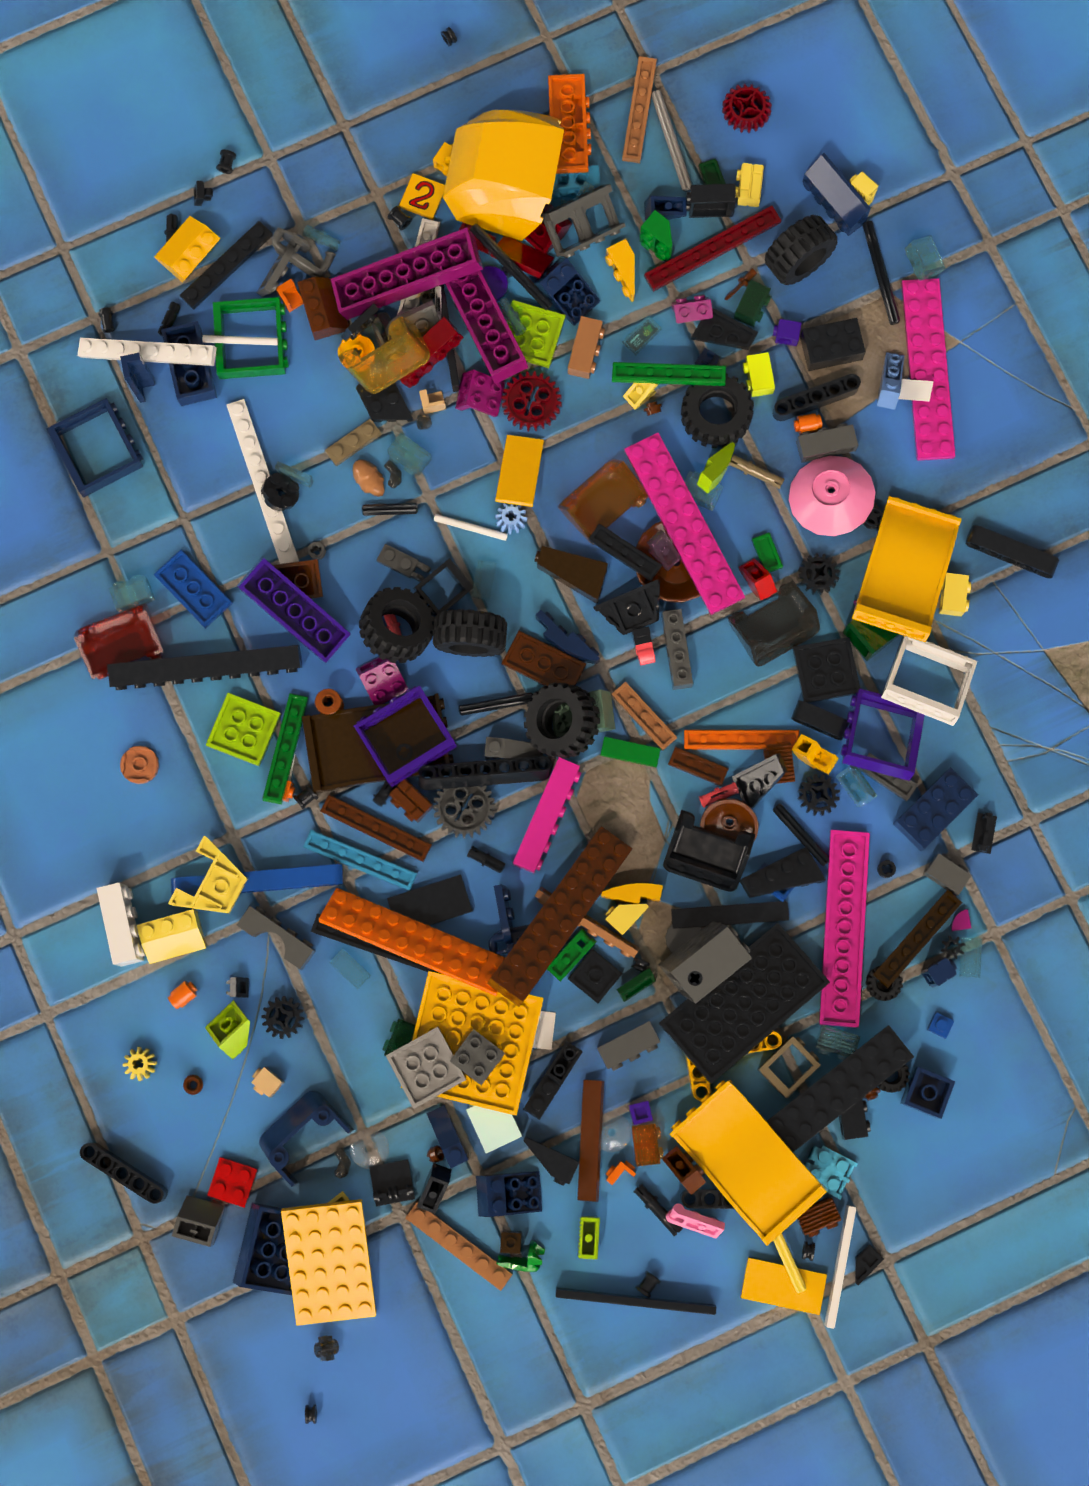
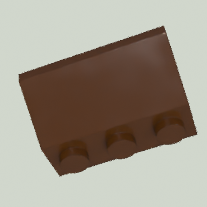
M312 277L297 282L314 340L343 333L349 327L347 319L338 311L331 283L332 278Z

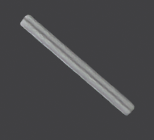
M660 90L653 91L651 97L682 190H690L692 184Z

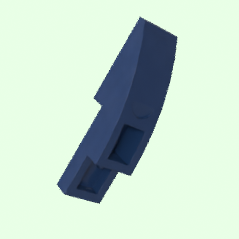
M540 610L536 614V620L546 629L543 637L551 645L580 661L592 664L599 663L600 658L598 656L600 654L594 647L589 648L585 644L586 640L580 633L576 635L572 632L567 636V631L561 625L557 626L553 622L554 618L548 612L544 613Z

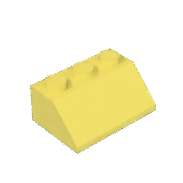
M194 909L137 925L140 942L150 964L207 948L198 911Z

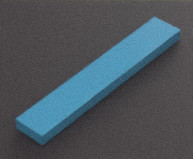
M310 830L303 846L308 850L408 891H411L418 874L314 830Z

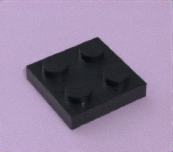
M375 304L369 307L347 327L341 338L345 342L349 339L352 341L361 334L360 332L363 331V326L365 329L368 328L377 318L376 313L379 308Z

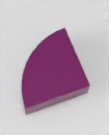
M968 909L959 912L955 916L951 924V932L971 929Z

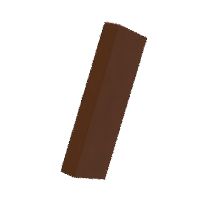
M676 746L668 763L669 766L720 787L729 769Z

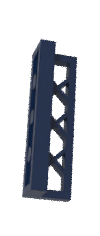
M140 353L120 356L125 380L139 402H146L143 388L156 385L152 373Z

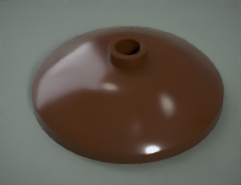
M724 798L713 802L705 809L701 817L700 828L733 839L737 838L739 832L747 831L756 834V839L759 823L756 813L748 804L738 799ZM727 819H732L733 822H732V823H728L726 820H727Z

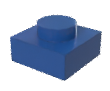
M935 1012L927 1030L946 1039L954 1021Z

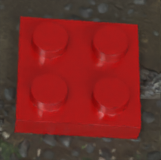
M220 1157L207 1196L245 1208L258 1169Z

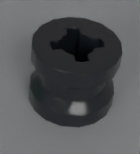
M873 507L863 523L864 526L868 529L879 527L883 516L882 511L879 508Z

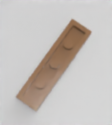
M626 681L611 694L662 751L677 739V736Z

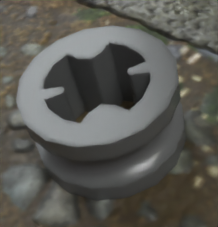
M313 542L308 547V554L313 559L321 560L326 554V549L320 542ZM318 547L322 550L319 551V555L312 553V551H315L313 548Z

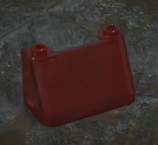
M147 604L136 606L76 630L74 640L92 679L97 678L100 680L107 677V664L126 663L143 656L155 659L164 652Z

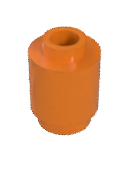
M812 413L797 416L794 421L795 432H799V434L808 431L811 433L818 432L819 429H822L820 414Z
M184 981L170 992L171 995L167 998L176 1009L183 1008L197 996L196 991L198 989L191 981L189 983Z

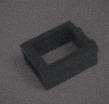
M735 184L690 186V192L686 193V211H689V218L733 217L736 204Z
M449 558L413 589L420 595L422 600L425 599L428 602L427 606L432 608L434 612L432 616L439 612L447 611L474 587ZM445 568L463 590L438 610L421 588Z

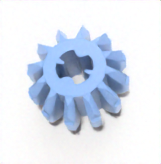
M504 503V509L498 508L500 514L495 515V519L499 520L496 522V525L502 526V532L508 529V534H512V530L519 533L518 527L524 529L525 524L523 522H527V517L524 516L526 510H521V505L514 507V504H511L508 507ZM510 515L514 516L513 521H509Z

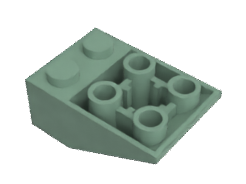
M601 689L589 692V697L595 699L596 704L594 706L598 707L600 712L597 714V717L600 718V724L597 725L598 733L615 730L611 692ZM567 703L560 705L552 717L553 731L557 738L564 736L572 724V711Z

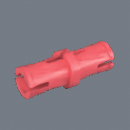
M733 782L722 788H714V791L699 796V800L704 808L717 800L738 794L739 790L736 783Z

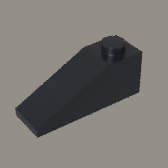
M525 1136L523 1141L548 1173L554 1177L553 1181L562 1186L565 1183L570 1184L579 1161Z

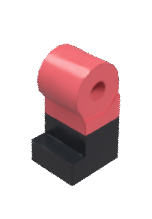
M649 627L632 630V638L640 666L655 663Z

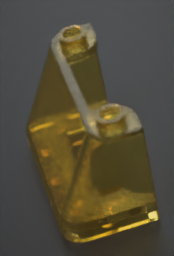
M402 316L394 320L389 326V334L392 338L390 341L362 358L354 350H347L338 356L342 365L371 394L384 390L427 363L430 358L429 349L418 328Z

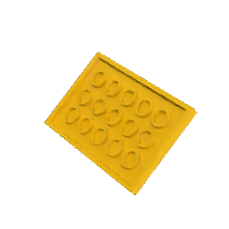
M362 1199L282 1208L281 1215L296 1326L375 1317L377 1312Z

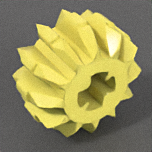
M137 1047V1052L131 1049V1056H124L126 1060H129L128 1063H123L124 1067H129L125 1070V1074L131 1073L130 1079H135L137 1076L138 1081L143 1080V1075L146 1079L150 1078L149 1072H155L151 1065H157V1061H151L155 1054L148 1055V1048L143 1051L142 1047ZM143 1060L141 1062L144 1063L143 1067L137 1068L136 1062Z

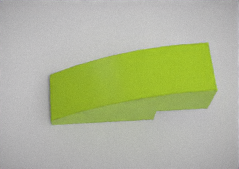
M731 442L708 458L704 471L701 472L697 485L707 494L719 484L725 475L734 452V442Z

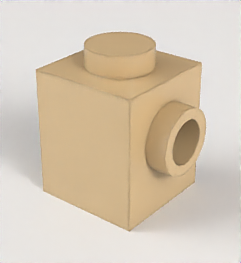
M263 1067V1069L258 1068L252 1077L254 1079L251 1082L255 1085L253 1089L260 1095L265 1094L269 1098L273 1097L284 1083L282 1079L267 1067Z

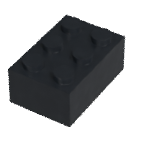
M857 318L804 328L800 335L808 371L861 361L866 353Z

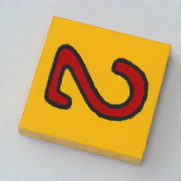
M413 173L399 206L401 209L434 220L443 199L445 185Z

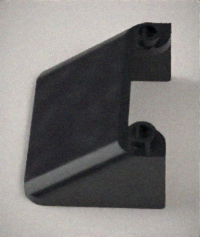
M681 810L663 862V867L668 872L728 892L735 891L748 862L756 834L741 831L737 838L733 839L694 826L695 816L690 812Z

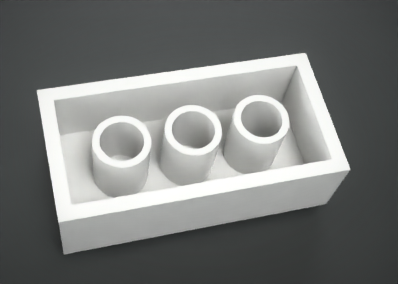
M120 882L97 888L113 965L122 967L144 961L143 956L146 954L139 940L135 921L137 911L135 907H132L131 899H133V893L131 888Z

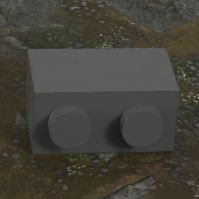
M939 853L935 855L923 875L957 896L961 893L972 875L968 873L969 870L963 865L959 864L957 866L951 862L953 859L950 856Z

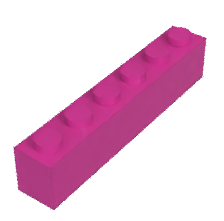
M560 757L558 758L513 861V865L535 874L536 870L540 871L544 862L541 859L544 852L548 853L551 846L549 839L551 835L555 836L559 825L556 824L558 818H563L567 809L564 806L567 799L571 800L574 789L571 788L574 782L578 783L582 772L579 771V765Z

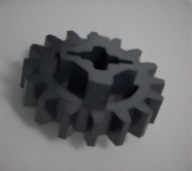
M818 553L815 554L814 558L809 555L807 558L808 562L803 560L801 564L804 567H799L798 569L801 572L798 575V579H803L800 585H806L805 591L807 592L811 589L813 595L816 591L822 595L823 590L829 593L830 587L835 588L836 584L834 582L839 580V577L835 576L840 572V570H835L837 563H831L832 557L828 560L825 559V554L821 558ZM828 568H829V570H830V572H831V578H830V575H829L828 572H827V569H828ZM823 569L822 575L814 579L816 573L820 572ZM806 571L810 574V580L807 578Z
M814 774L813 780L807 777V783L802 782L800 784L803 789H799L798 793L802 794V796L797 799L803 800L801 808L806 806V813L812 810L813 816L817 812L823 816L825 810L827 813H831L830 807H837L834 801L840 800L836 796L840 790L834 789L837 783L831 784V777L825 780L824 774L820 778H818L817 774ZM814 783H822L821 786H817V787H815L814 785H811V784H814ZM828 788H829V790H830V792H831V797L828 796V793H827V789H828ZM820 791L822 793L821 797L817 799L816 793ZM806 792L810 795V802L806 798ZM821 803L823 805H826L825 807L821 808L815 807L817 804Z
M283 996L282 1001H280L278 997H275V1003L269 1001L270 1007L263 1008L267 1013L266 1015H261L262 1018L266 1019L262 1025H268L266 1032L273 1031L272 1037H276L279 1034L280 1039H283L284 1034H286L288 1038H291V1032L298 1034L296 1028L303 1027L300 1021L305 1020V1018L301 1017L300 1014L304 1010H298L300 1003L293 1004V998L287 1001L286 996ZM283 1004L289 1005L293 1010H285ZM275 1008V1009H276V1012H275L274 1016L271 1017V1013H272L273 1009ZM281 1013L287 1015V1018H285V1023L283 1021H279ZM296 1018L294 1025L291 1027L292 1019ZM273 1025H280L283 1031L277 1030Z

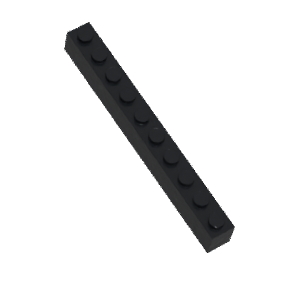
M300 645L107 664L109 686L115 687L116 690H126L127 685H134L135 688H145L147 683H153L154 687L165 686L167 681H172L173 685L184 684L186 679H191L192 683L203 682V678L210 677V680L214 681L222 680V676L229 675V679L241 678V674L248 673V677L260 676V672L267 671V675L279 674V670L286 669V673L298 672V668H302Z

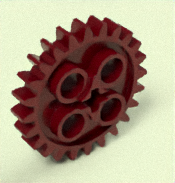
M526 371L525 377L519 373L518 380L512 377L513 384L507 382L509 389H503L505 395L501 396L502 401H504L502 408H506L503 411L504 415L509 414L507 417L508 421L514 419L513 426L519 423L520 430L527 426L528 432L531 427H534L535 431H537V426L544 429V423L550 426V419L556 420L555 414H560V409L557 407H562V402L558 401L562 399V396L558 394L560 389L559 387L554 388L556 382L549 383L550 376L544 379L543 373L539 377L536 376V371L533 372L532 376ZM529 387L531 391L525 393L522 391V388ZM536 387H539V389L535 393V401L531 403L529 413L527 416H525L524 414L528 410L529 401L532 400L534 390ZM545 393L548 395V398L541 399L539 395ZM520 403L524 405V408L516 409L515 405ZM534 410L542 412L539 416L532 414Z

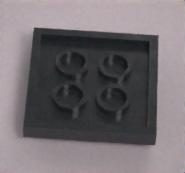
M850 637L792 648L804 702L811 703L855 695L859 690L860 685Z

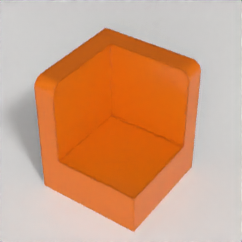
M292 279L276 288L277 294L283 304H285L288 312L303 305L302 297L298 293Z

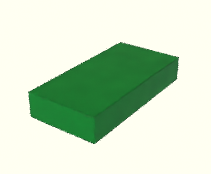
M770 532L752 538L751 541L761 565L769 573L782 569L783 565Z

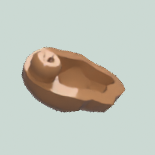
M366 460L356 461L352 469L356 483L359 484L365 493L378 497L383 496L385 493L384 477L377 470V467Z

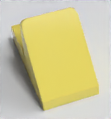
M633 383L623 397L636 410L655 395L656 391L654 389L659 384Z

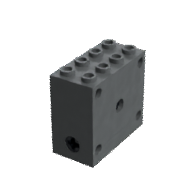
M712 921L658 965L681 995L696 1004L751 960L752 957L749 955L750 949L744 942L738 941L737 937L739 935L732 927Z

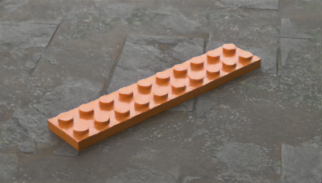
M337 887L319 917L320 923L491 995L497 996L498 991L487 983L504 961L505 957Z

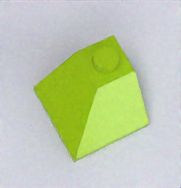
M233 1000L205 1029L217 1046L230 1058L234 1059L248 1044L250 1021Z

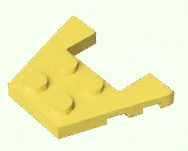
M203 836L196 852L213 860L204 880L194 897L176 888L168 904L230 914L248 878L206 836Z

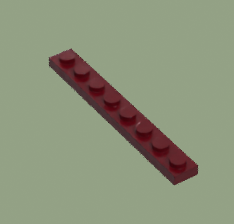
M771 205L644 274V278L654 292L781 223V219Z

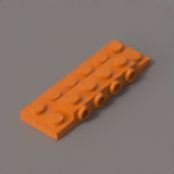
M585 74L548 75L549 115L561 119L560 126L564 128L556 174L588 172V155H591V144H587V140L591 139V130L587 128V124H590V112H586V108H589V97H585Z

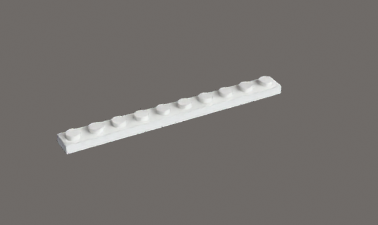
M242 399L227 404L280 564L298 562L299 559L283 511H276L268 507L264 502L263 494L261 495L262 484L270 477V473L246 402Z

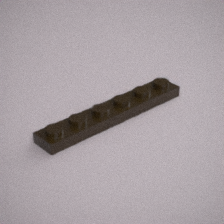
M947 890L875 971L873 976L888 988L963 902Z

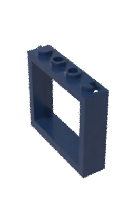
M107 398L46 429L83 498L143 467L141 463L143 457L140 451H135L132 445L135 442L130 434H126L124 429L127 427L123 419H118L116 415L119 412L114 402L110 404ZM108 411L133 461L85 485L60 436Z

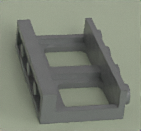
M611 184L596 187L541 214L557 257L564 256V258H569L575 255V251L586 250L590 248L589 244L593 242L600 243L605 240V236L609 234L610 236L620 233V229L626 227L625 223H619L609 196V193L613 191ZM601 203L609 226L594 234L587 219L586 210ZM571 218L579 241L564 249L560 243L555 225Z

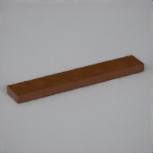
M328 795L320 812L422 862L425 861L432 847V844L332 795Z
M583 1080L577 1199L580 1201L598 1202L604 1081Z

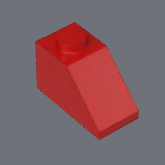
M755 558L738 567L752 592L761 601L777 592L771 574Z

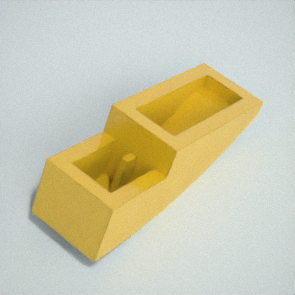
M651 883L626 884L603 891L601 897L629 904H639L640 898L659 902L663 885Z

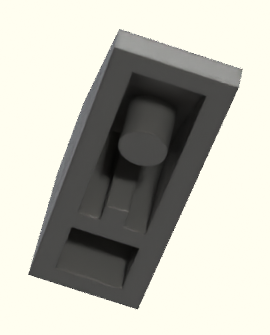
M486 737V760L543 756V753L533 747L530 742Z

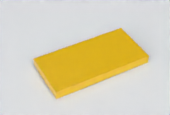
M507 435L495 502L533 507L544 440Z
M748 1257L740 1298L820 1315L827 1274L798 1268L806 1290L797 1293L784 1265Z

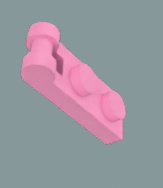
M679 1203L675 1204L666 1214L668 1222L713 1238H717L725 1228L724 1222L718 1221L713 1217L701 1215L696 1211H689Z

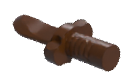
M752 268L743 278H739V284L725 297V300L731 298L742 286L747 287L749 285L748 282L757 272Z

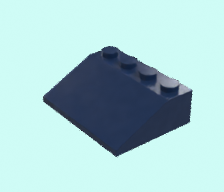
M257 1203L251 1204L233 1283L239 1287L292 1295L281 1215L282 1208Z

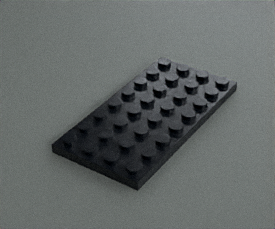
M778 923L748 947L751 951L749 953L752 957L751 960L695 1004L687 999L659 1022L663 1030L710 1085L830 983Z

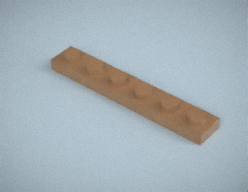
M639 56L622 161L640 163L657 63L655 58Z
M540 887L535 897L538 898L537 901L544 905L552 893ZM585 915L578 925L579 927L582 925L587 928V932L592 936L603 938V942L608 946H616L621 949L620 952L626 957L630 958L632 956L635 958L640 949L588 915Z
M417 1201L405 1219L501 1291L513 1273L497 1265V1261L434 1213L418 1208Z

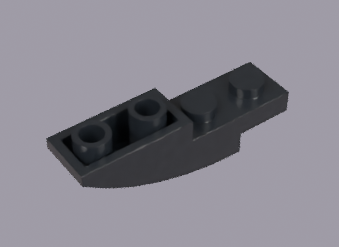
M566 1041L523 1110L540 1120L583 1051Z

